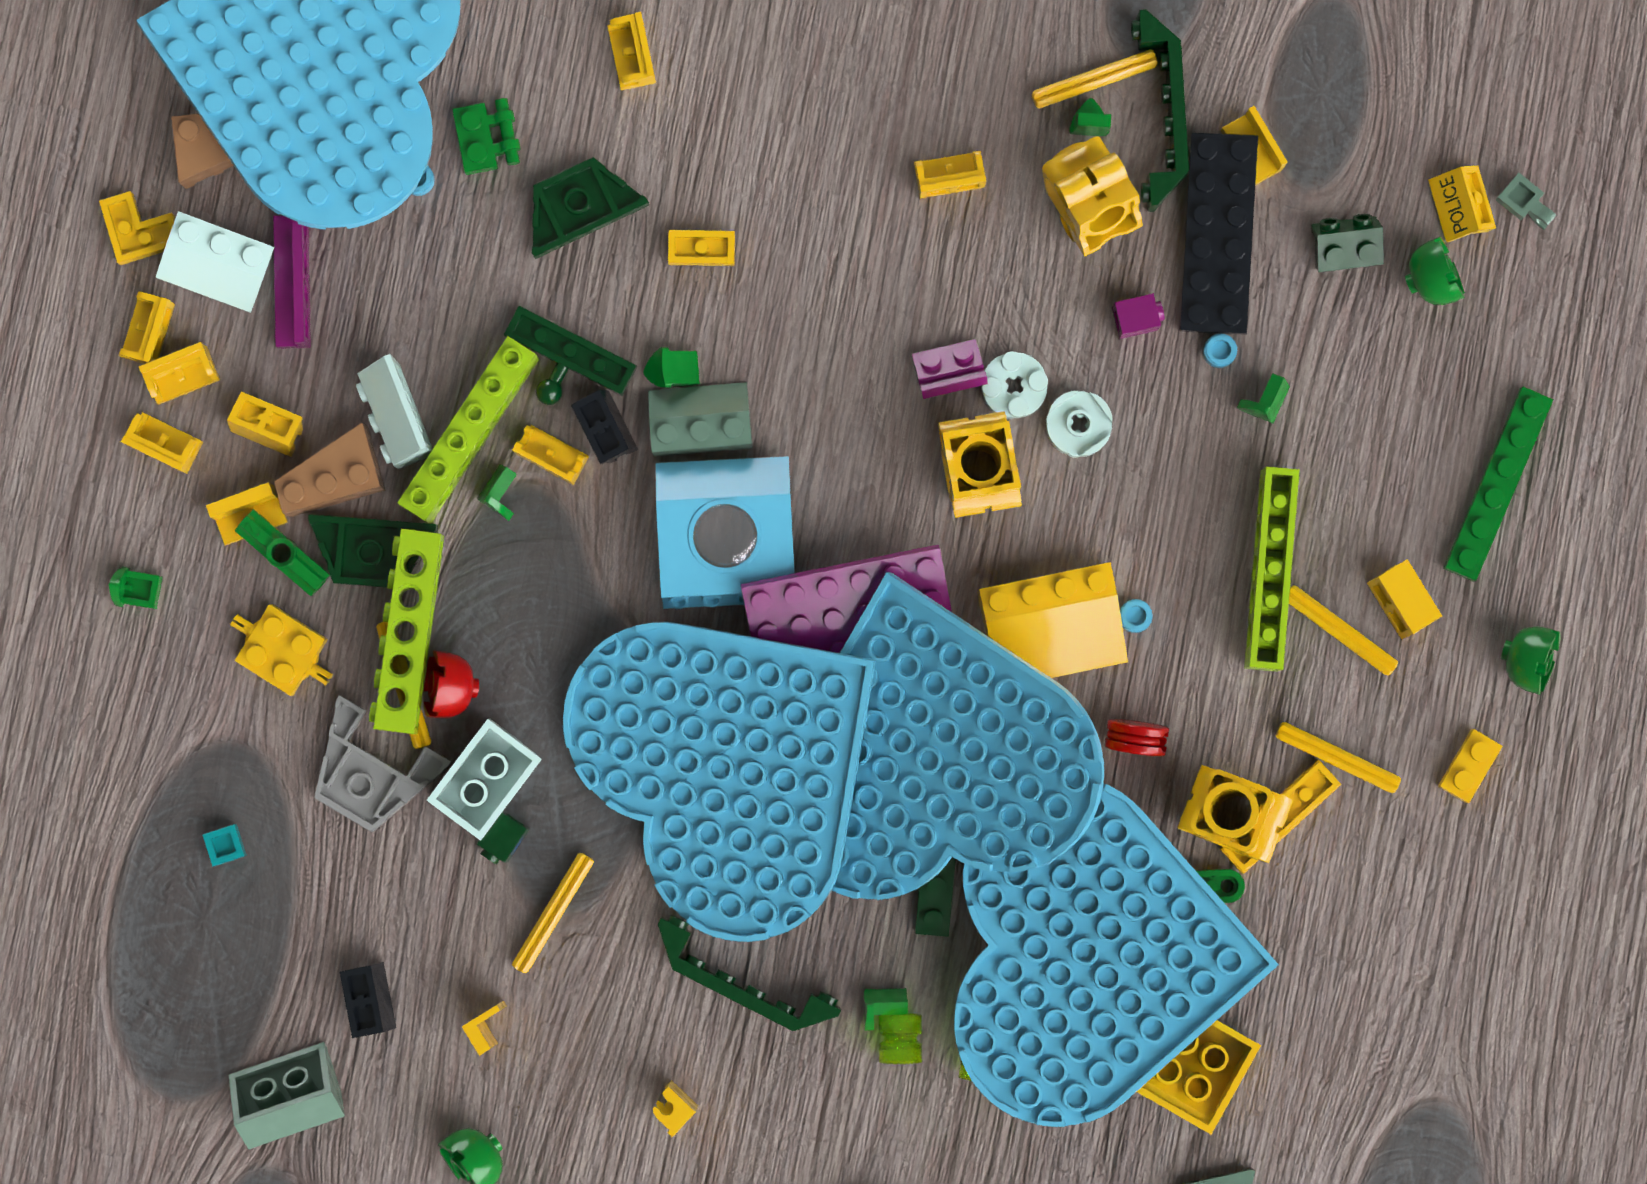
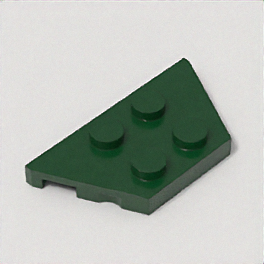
M594 157L533 185L532 254L535 259L540 258L649 206V202L645 196L632 189L624 180L606 169Z
M308 514V521L313 528L319 543L318 546L322 556L325 558L328 566L327 569L334 584L388 588L390 569H396L397 556L392 555L393 541L395 536H400L401 528L436 533L438 529L437 524ZM413 556L408 560L406 567L410 574L420 560V556Z

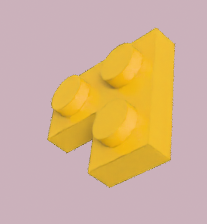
M131 191L99 200L119 265L164 252L175 221V215L172 212L142 221L134 194Z

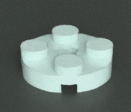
M1010 351L996 357L985 369L988 384L982 385V393L986 405L992 412L1005 411L1007 419L1021 418L1033 414L1042 405L1047 394L1048 378L1041 364L1033 357L1024 353ZM1016 377L1021 379L1020 386L1023 388V391L1021 393L1014 391L1010 394L1007 391L1009 385L1006 383V380L1008 378L1014 380Z
M1070 391L1061 395L1051 405L1046 418V431L1050 442L1061 453L1067 454L1072 458L1087 457L1098 452L1107 443L1112 430V413L1110 408L1101 397L1091 392ZM1076 415L1079 419L1083 417L1087 419L1088 422L1084 425L1086 428L1085 432L1072 430L1073 420L1071 418Z

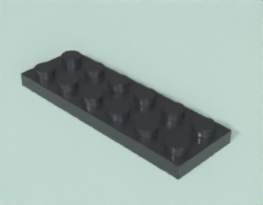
M1191 134L1180 332L1247 335L1258 135Z

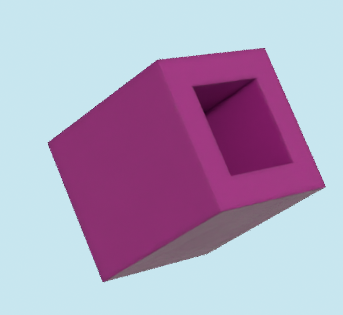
M1154 293L1118 301L1112 306L1119 339L1158 331L1161 327L1160 321L1165 320L1161 301H1155Z

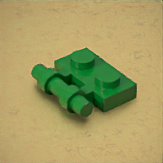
M507 98L495 100L497 112L488 115L485 103L452 109L466 175L498 169L496 156L505 155L507 165L509 166L520 163L518 151L521 150L519 139H515L512 124L515 122L513 110L509 109ZM500 126L502 141L493 144L491 128Z

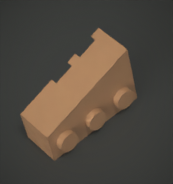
M199 114L171 117L178 182L185 189L195 186V183L208 177L223 173V170L234 166Z
M363 422L274 481L282 513L288 517L386 491L369 428Z

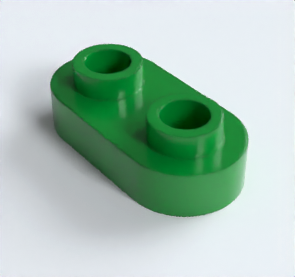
M1231 869L1195 870L1224 903H1232L1242 897L1245 890V882L1238 872ZM1225 879L1230 880L1232 883V889L1229 892H1224L1221 889V883Z

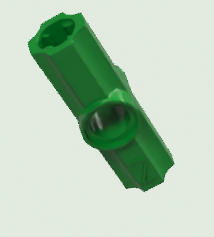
M255 509L235 529V532L260 552L271 565L277 567L311 597L330 577L326 570ZM285 543L291 550V556L289 560L281 563L275 558L274 552L279 544Z

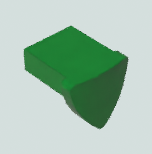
M1089 98L1074 115L1069 133L1086 136H1107L1111 128V114H1104L1093 98Z
M661 347L649 358L643 374L647 380L658 387L670 388L671 386L698 385L700 380L697 351H670L668 347Z
M1272 373L1259 403L1240 399L1237 409L1274 424L1290 386L1284 377Z
M500 464L477 499L510 521L514 512L499 503L517 474Z
M123 566L114 573L109 582L111 599L114 605L118 607H123L124 604L157 609L163 577L130 571V567Z
M906 988L864 990L865 1031L874 1030V1015L908 1014Z

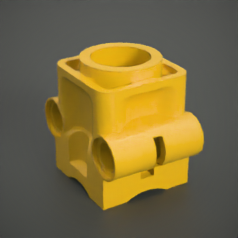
M1096 136L1085 142L1072 144L1061 150L1043 165L1042 173L1046 193L1060 213V220L1067 235L1073 242H1076L1084 257L1099 250L1111 238L1129 234L1143 226L1138 207L1140 203L1139 194L1129 180L1125 167L1115 152L1110 154L1100 137Z
M1005 411L974 416L973 420H969L967 417L938 422L942 446L941 456L948 495L952 502L955 518L985 513V509L989 508L991 511H998L1022 506L1021 483L1010 423L1007 421ZM971 451L986 452L994 459L997 466V474L986 481L971 479L962 468L961 458Z
M1201 765L1190 792L1193 794L1192 799L1187 800L1177 828L1247 857L1269 863L1280 836L1277 834L1279 828H1283L1293 800L1273 792L1265 786L1226 771ZM1235 796L1248 799L1252 809L1248 822L1235 830L1221 828L1218 824L1217 813L1222 802Z

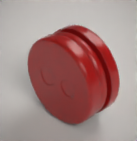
M1108 720L1107 729L1109 730L1107 731L1104 743L1106 748L1146 756L1166 755L1167 746L1165 744L1167 739L1165 737L1169 736L1168 727L1135 720Z

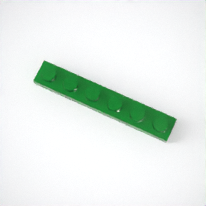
M1524 386L1519 389L1443 569L1472 582L1477 581L1554 399Z

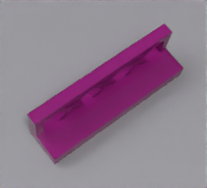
M273 216L275 347L278 349L311 348L309 227L300 225L297 221L285 216Z

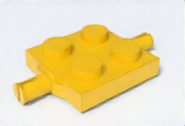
M269 604L260 620L254 624L239 614L233 618L236 621H232L230 626L247 635L244 646L235 661L289 696H293L302 681L309 676L325 686L330 682L328 679H332L333 673L317 665L319 653L328 639L280 608Z

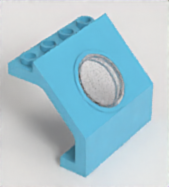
M789 456L656 463V513L663 609L729 605L745 606L741 584L795 573Z

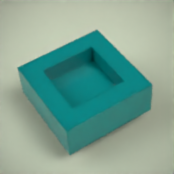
M237 824L203 834L212 867L247 856Z

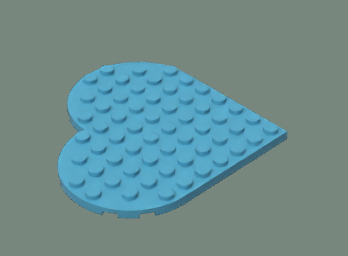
M169 0L136 20L145 37L247 186L264 205L278 215L282 214L287 218L297 221L300 225L326 230V228L347 227V229L372 223L388 215L406 201L417 188L418 182L428 166L433 143L431 112L425 94L418 82L427 77L446 56V52L456 36L459 26L460 0Z
M887 572L840 652L841 654L876 660L844 852L839 874L831 890L855 899H889L907 894L928 883L939 874L952 857L981 870L1011 873L1041 866L1061 856L1082 837L1096 814L1103 790L1104 759L1098 733L1086 710L1058 682L893 573Z
M652 622L627 628L608 637L596 646L583 664L578 667L568 688L563 712L565 744L569 748L576 766L574 769L586 787L606 802L605 805L622 815L644 822L643 844L645 860L656 883L655 887L666 904L686 919V923L713 937L738 942L765 940L792 930L809 918L822 905L835 884L842 862L876 660L686 624Z
M1103 783L1100 803L1089 827L1070 849L1056 859L1032 869L1011 873L985 871L964 864L963 888L968 911L973 923L988 946L971 964L958 992L954 1013V1031L958 1052L964 1068L975 1086L991 1103L1007 1114L1027 1122L1049 1127H1065L1091 1122L1115 1110L1129 1099L1279 964L1148 816L1122 792Z

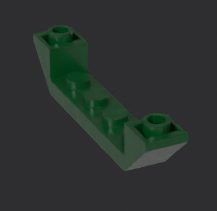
M1143 9L1139 10L1136 20L1131 21L1132 41H1138V50L1164 49V51L1159 53L1160 71H1166V84L1161 85L1162 104H1168V116L1163 117L1164 136L1170 137V149L1165 150L1166 169H1171L1172 171L1149 173L1146 183H1141L1142 203H1147L1148 212H1154L1189 172L1181 40L1149 11Z
M670 915L669 919L660 918L658 927L672 970L791 1031L839 1016L841 1008L836 1006L838 999L825 992L820 991L818 996L811 993L799 1017L794 1014L796 1008L781 1000H778L776 1005L765 1000L766 993L749 984L744 989L734 984L736 980L734 976L718 969L716 974L704 968L706 962L690 954L687 955L686 959L681 957L680 955L692 933L686 929L688 923L673 915Z

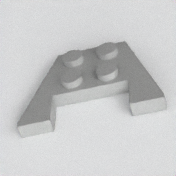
M339 695L336 699V709L329 730V740L325 756L323 757L314 798L370 832H374L451 765L452 761L425 746L408 775L391 767L349 741L365 715L366 710Z

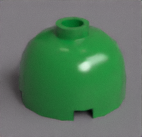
M1441 236L1424 243L1416 249L1409 261L1410 274L1405 276L1411 293L1418 292L1424 301L1432 305H1446L1465 298L1459 273L1455 263L1451 261L1448 255H1445L1449 253V250Z
M1534 626L1519 631L1513 641L1506 640L1501 659L1506 660V673L1511 682L1525 691L1538 695L1545 690L1555 661H1553L1554 650L1558 651L1560 631Z
M466 1128L457 1130L438 1144L441 1147L439 1150L441 1156L458 1180L462 1178L466 1182L469 1181L470 1184H496L498 1182L503 1164L499 1152L503 1148L493 1134L490 1133L485 1136L479 1130Z

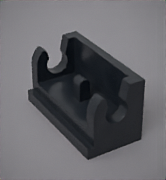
M598 390L571 405L600 464L615 462L618 457L638 450L609 391Z
M384 962L340 971L352 1038L395 1029L396 1023Z

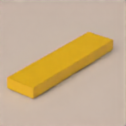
M1316 760L1280 793L1291 798L1293 802L1283 828H1279L1277 834L1280 835L1277 843L1342 785L1320 760ZM1225 847L1219 849L1241 874H1244L1258 861Z

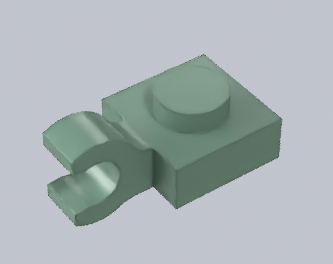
M1520 173L1514 177L1496 199L1499 204L1521 221L1529 214L1532 220L1544 230L1556 216L1551 209L1539 201L1544 192Z

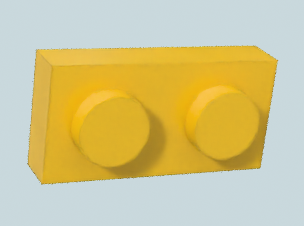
M669 230L668 265L735 266V231Z
M1471 729L1438 787L1461 801L1470 803L1503 746L1477 730Z

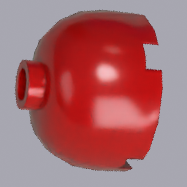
M434 650V657H429L423 691H428L430 702L423 701L424 712L430 718H452L460 715L469 706L471 698H477L479 679L473 678L472 667L464 658L454 653Z

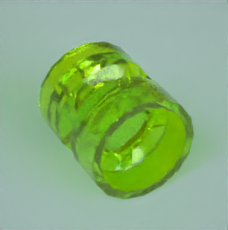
M922 1014L879 1015V1034L884 1037V1040L879 1043V1063H922V1043L917 1040V1036L922 1034Z

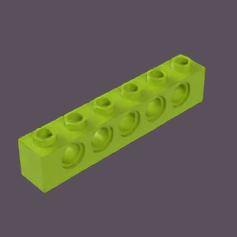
M507 336L397 502L399 505L428 524L433 522L539 361L534 352Z
M1266 466L1260 471L1244 669L1278 672L1284 668L1300 469Z
M401 528L400 536L394 537L392 555L397 556L396 569H390L388 576V589H393L391 602L385 603L383 622H388L386 636L381 635L378 654L383 656L382 669H376L374 677V688L379 689L377 702L371 703L369 722H374L373 729L416 735L418 733L445 537L440 533ZM413 556H420L424 562L423 569L417 574H410L406 567L408 560ZM409 589H415L419 594L418 603L410 608L405 607L402 602L404 592ZM410 622L414 626V635L410 640L402 641L398 637L397 630L402 623ZM400 655H405L410 661V667L404 674H397L393 669V662ZM399 688L405 694V702L402 706L394 708L390 705L388 696L392 690Z

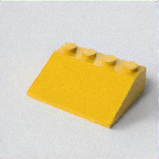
M1111 562L982 588L977 591L986 635L1050 678L1128 663Z
M1216 1020L1136 1092L1205 1132L1212 1134L1261 1045Z

